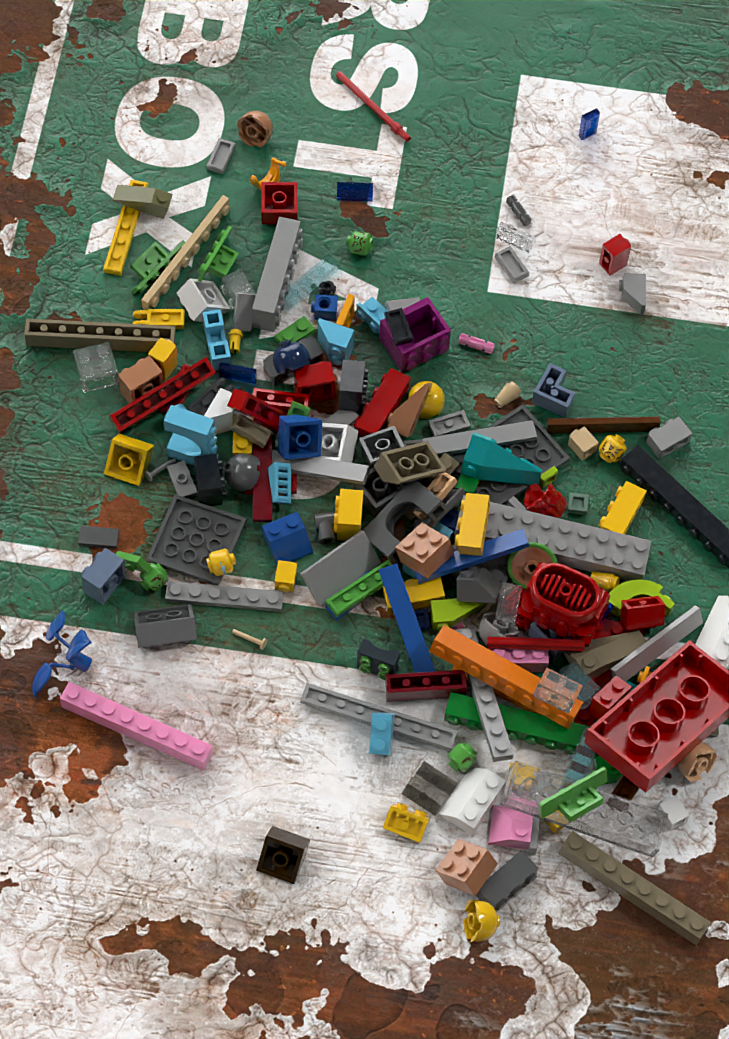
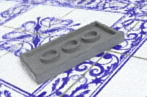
M361 530L300 574L317 605L322 606L328 598L358 580L368 571H371L381 564V561L365 532Z

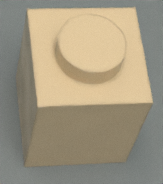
M583 427L580 430H574L570 434L568 446L583 461L597 451L599 442Z

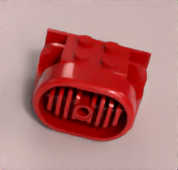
M541 562L537 565L526 587L517 614L536 622L543 629L549 628L555 631L560 637L585 640V645L589 647L608 608L610 594L600 588L586 574L563 564H546Z

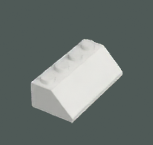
M718 596L695 645L726 669L729 667V596Z

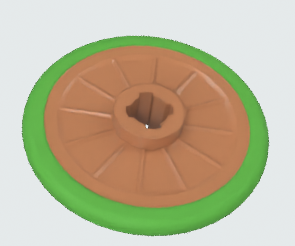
M530 542L528 548L510 554L507 561V571L511 580L516 585L526 589L539 563H557V559L554 553L545 545ZM535 564L536 567L531 569L530 565Z

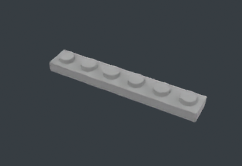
M167 581L165 602L282 612L284 591Z

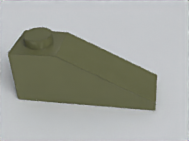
M117 185L112 201L164 219L173 194L157 188Z

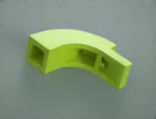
M638 579L626 581L616 586L609 593L610 601L607 610L619 618L621 615V600L659 596L665 604V615L669 616L673 611L675 603L667 595L661 594L663 586L652 581Z

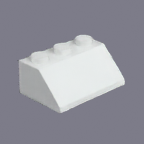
M471 767L438 815L473 836L505 789L506 780L490 770Z

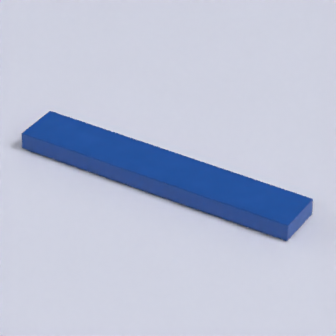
M520 529L485 541L482 556L459 554V551H455L429 578L416 571L414 573L418 584L528 548L529 543L524 530Z
M397 563L379 569V574L414 672H435Z

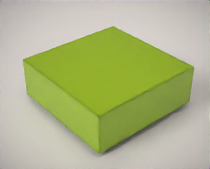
M553 466L541 474L538 484L541 489L557 479V468Z

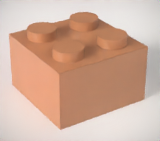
M150 356L138 360L135 365L125 368L118 375L120 393L128 403L133 402L163 383L162 371Z
M424 523L419 524L395 546L400 562L426 578H429L454 554L450 539Z
M457 839L435 871L446 885L476 896L498 863L487 849Z

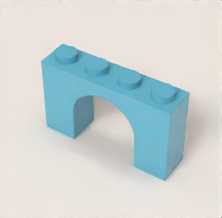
M171 405L164 419V429L173 433L166 448L167 457L175 458L179 461L185 460V463L194 466V456L216 454L218 449L216 445L217 437L215 436L217 428L215 427L214 419Z

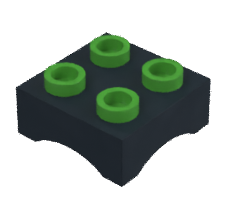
M363 638L357 652V668L364 673L376 674L380 679L385 680L386 675L397 673L400 652L379 649L369 640Z

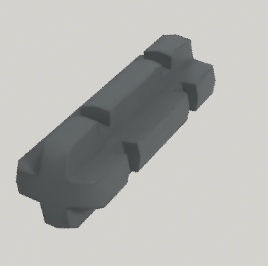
M514 195L507 197L506 203L509 207H512L511 209L517 218L521 219L522 225H529L532 219L529 214H526L527 212L521 203L517 202L518 199Z

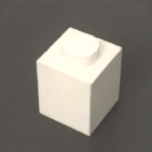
M677 795L672 798L668 796L660 801L657 812L669 831L687 822L689 814Z

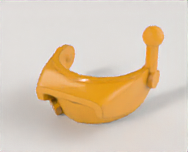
M275 157L271 158V167L264 179L258 181L252 175L250 183L261 191V182H279V165L285 167L286 162H281Z

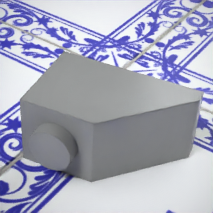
M624 273L623 279L619 280V291H622V299L637 313L644 315L646 307V274Z

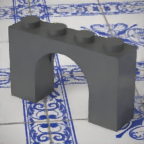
M417 480L410 481L363 531L372 546L393 564H398L400 560L395 546L400 541L394 537L393 533L398 519L408 512L420 511L437 523L449 509Z

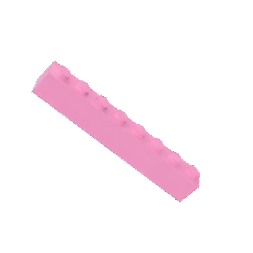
M68 682L60 697L62 708L203 771L213 755L211 744L71 682Z

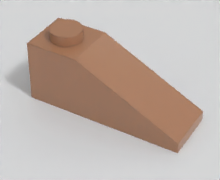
M432 383L424 384L398 407L394 413H390L387 423H389L388 428L395 426L398 434L407 438L412 436Z

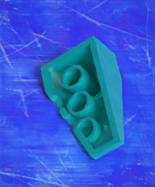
M473 432L463 460L461 474L479 480L527 485L539 484L542 469L524 458L519 459L511 454L512 450L508 448L503 449L496 444V440Z

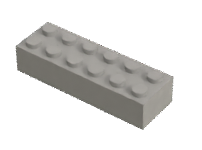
M283 217L278 219L252 307L253 328L274 332L276 325H280V311L285 308L286 300L284 298L285 295L289 294V280H293L295 271L293 267L294 264L297 265L299 259L298 249L301 250L303 245L301 221Z

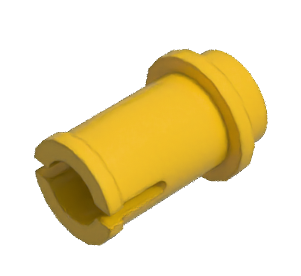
M231 329L228 333L230 338L229 351L234 354L236 350V354L240 353V341L243 334L239 329Z

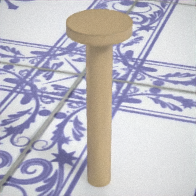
M233 629L232 634L260 645L261 650L266 646V638L261 641Z

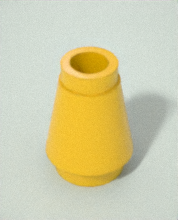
M593 571L590 576L599 587L608 592H611L618 586L620 577L613 573Z

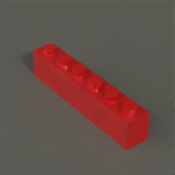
M207 357L111 414L109 419L118 434H121L215 376L216 371Z

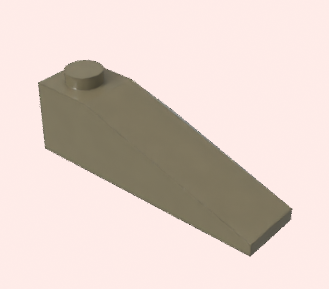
M640 631L593 639L589 647L585 645L584 651H563L562 653L583 684L610 670L647 641Z

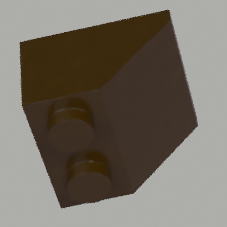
M272 826L265 837L256 871L295 884L311 839Z

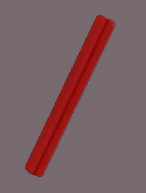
M489 636L487 637V648L584 651L585 640Z

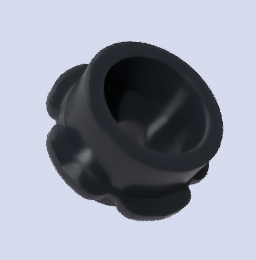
M323 281L319 284L318 291L321 295L333 296L336 292V286L332 281Z

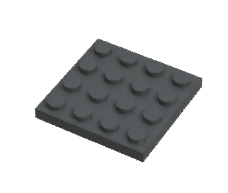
M174 495L146 562L149 564L159 563L164 569L219 586L224 575L215 576L214 573H210L206 559L209 558L211 552L224 548L230 554L233 553L247 520L244 517Z

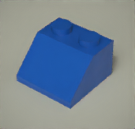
M301 415L279 416L278 453L284 459L321 457L322 419Z
M298 512L262 526V537L276 565L278 560L293 562L313 554L306 528Z

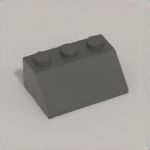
M192 604L134 612L138 648L148 649L154 647V645L161 644L169 646L175 642L189 643L197 639Z

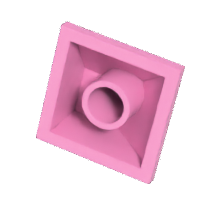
M493 805L488 844L528 850L531 840L533 811Z

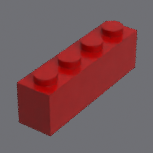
M392 368L388 374L385 373L382 376L380 387L374 389L372 400L370 403L367 402L363 408L364 413L361 417L358 416L354 423L359 437L381 431L386 427L390 413H394L410 388L411 377Z

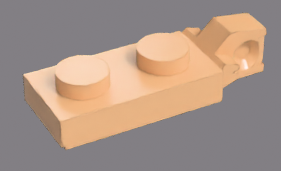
M446 472L437 475L427 489L442 501L458 481ZM420 511L413 512L421 521L427 517Z

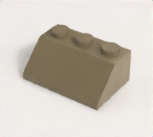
M428 441L381 452L374 465V468L384 482L402 484L447 471Z

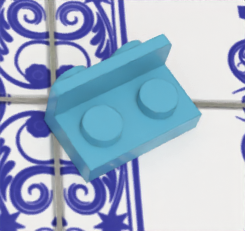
M371 297L364 304L357 303L356 314L358 318L362 321L364 320L373 332L379 334L380 320L385 318L384 312H387V310L374 297Z

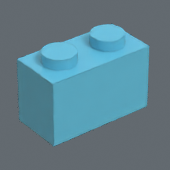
M372 713L369 754H392L395 713Z

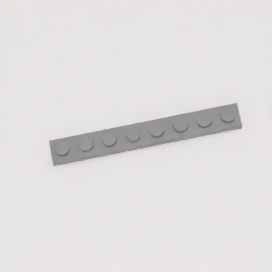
M474 627L455 630L479 644ZM466 673L493 762L513 759L514 754L493 687Z
M306 683L300 699L302 704L370 726L372 713H395L393 733L448 751L452 750L458 732Z

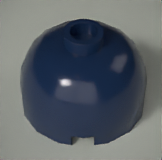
M291 340L281 342L280 347L273 354V365L276 373H285L286 368L291 369V371L298 369L311 361L307 348L303 344L291 342Z

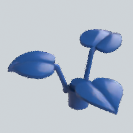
M60 611L49 625L46 639L51 641L55 637L68 648L66 660L70 662V665L44 663L33 679L32 691L36 698L39 691L49 680L53 667L69 668L71 670L77 668L86 672L92 663V658L81 653L85 647L92 643L84 630H80L73 637L70 644L59 636V631L65 623V613L63 611Z

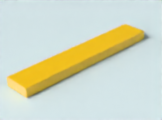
M130 180L129 186L148 187V183ZM122 206L103 268L104 273L122 275L141 211Z

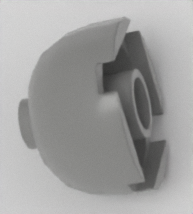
M487 612L480 622L479 635L487 647V637L489 636L517 637L519 633L517 632V625L504 616L500 619L496 617L497 613Z

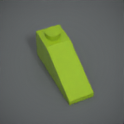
M457 598L432 600L429 607L432 629L440 631L444 625L452 628L479 612L488 603L457 601Z

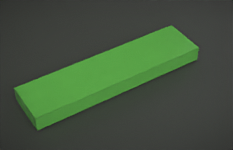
M389 559L328 598L326 600L327 606L336 617H339L383 588L384 585L378 570L393 564Z

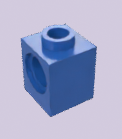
M316 295L315 302L312 301L311 313H314V320L321 318L326 321H336L338 296Z

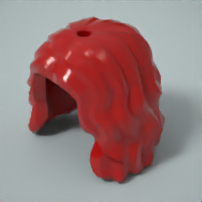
M538 484L530 485L529 489L525 492L523 500L527 511L560 518L567 506L566 498L556 491L552 484H549L546 491H542Z

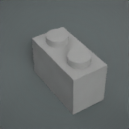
M677 417L674 420L669 419L660 428L652 429L648 433L646 443L660 460L688 444L691 440L692 432L681 418Z

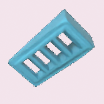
M275 462L268 467L272 502L290 504L291 466L289 463Z

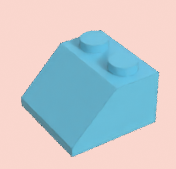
M319 318L318 341L328 361L335 365H342L343 359L349 360L354 348V330Z

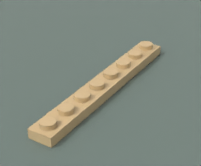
M222 195L141 299L143 310L152 309V307L157 306L159 298L162 294L167 293L172 281L177 280L183 267L186 268L193 254L196 255L198 253L200 245L208 240L211 231L220 224L221 218L229 213L228 197Z

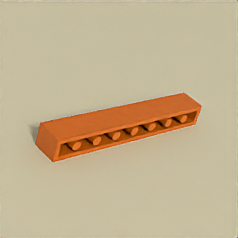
M446 625L439 631L429 652L567 729L570 728L583 704V701Z

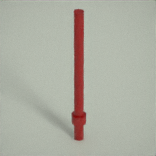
M341 71L336 74V77L391 127L390 130L395 135H399L405 142L410 141L411 136L403 130V127L398 122L393 121Z

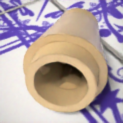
M512 381L506 383L494 399L495 404L499 408L509 404L519 397L521 389Z

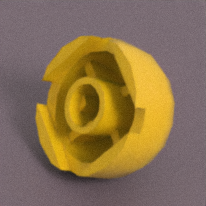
M431 381L417 383L408 394L409 399L424 384L432 383L420 414V419H432L433 416L439 415L444 408V393L436 383Z
M470 900L467 902L464 912H468L467 918L463 919L466 938L471 939L470 942H482L493 937L497 927L500 926V917L497 915L494 907L488 902L480 900Z

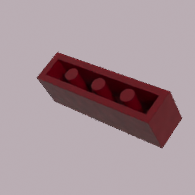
M450 670L388 674L385 677L386 701L449 698L451 692L466 696L465 671Z

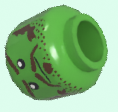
M354 231L351 236L347 237L346 246L349 247L350 253L366 256L373 250L374 238L371 237L370 233Z
M150 563L149 565L152 570L149 574L140 572L139 576L142 579L140 584L147 591L151 589L156 592L167 583L168 573L159 563Z
M467 742L465 744L458 743L448 754V758L451 760L448 764L456 772L459 769L462 772H467L477 762L476 755L478 753Z

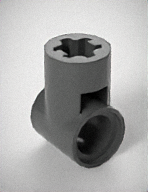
M334 513L314 514L319 544H333L336 541L333 530Z

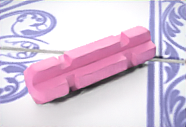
M462 333L458 340L459 344H468V347L480 351L485 350L484 352L491 354L494 350V343H485V340L473 336L468 337L467 334Z

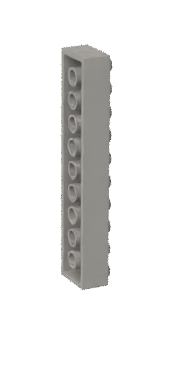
M490 502L485 541L523 529L528 543H540L548 547L554 553L559 564L588 572L613 573L625 581L643 580L651 545L650 540ZM461 506L459 510L458 519L459 517H462L463 511H461ZM458 519L453 539H455L456 535H459L460 529H458Z

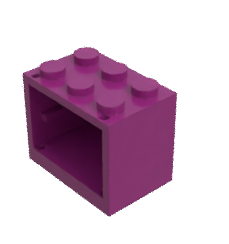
M429 297L403 309L414 342L395 346L386 319L380 320L379 340L401 373L406 370L410 371L416 365L422 362L426 363L432 357L438 354L442 355L449 349L451 329Z

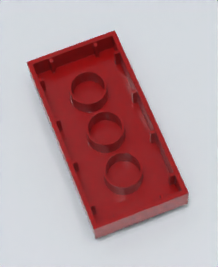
M689 640L587 730L584 743L646 793L729 717V670Z

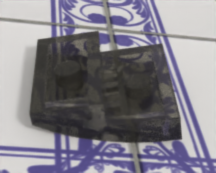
M424 761L401 794L435 816L458 783Z

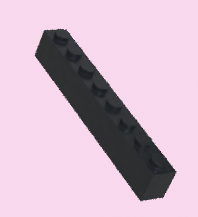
M639 445L633 448L621 460L620 468L622 472L630 476L638 487L647 490L648 496L653 501H657L666 513H670L680 526H684L689 531L691 537L699 540L706 551L714 554L720 564L729 568V529Z

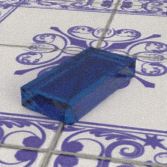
M597 108L582 115L578 135L581 140L597 133L600 116Z
M337 182V200L373 202V183Z
M220 363L219 378L223 377L225 379L256 384L257 369Z

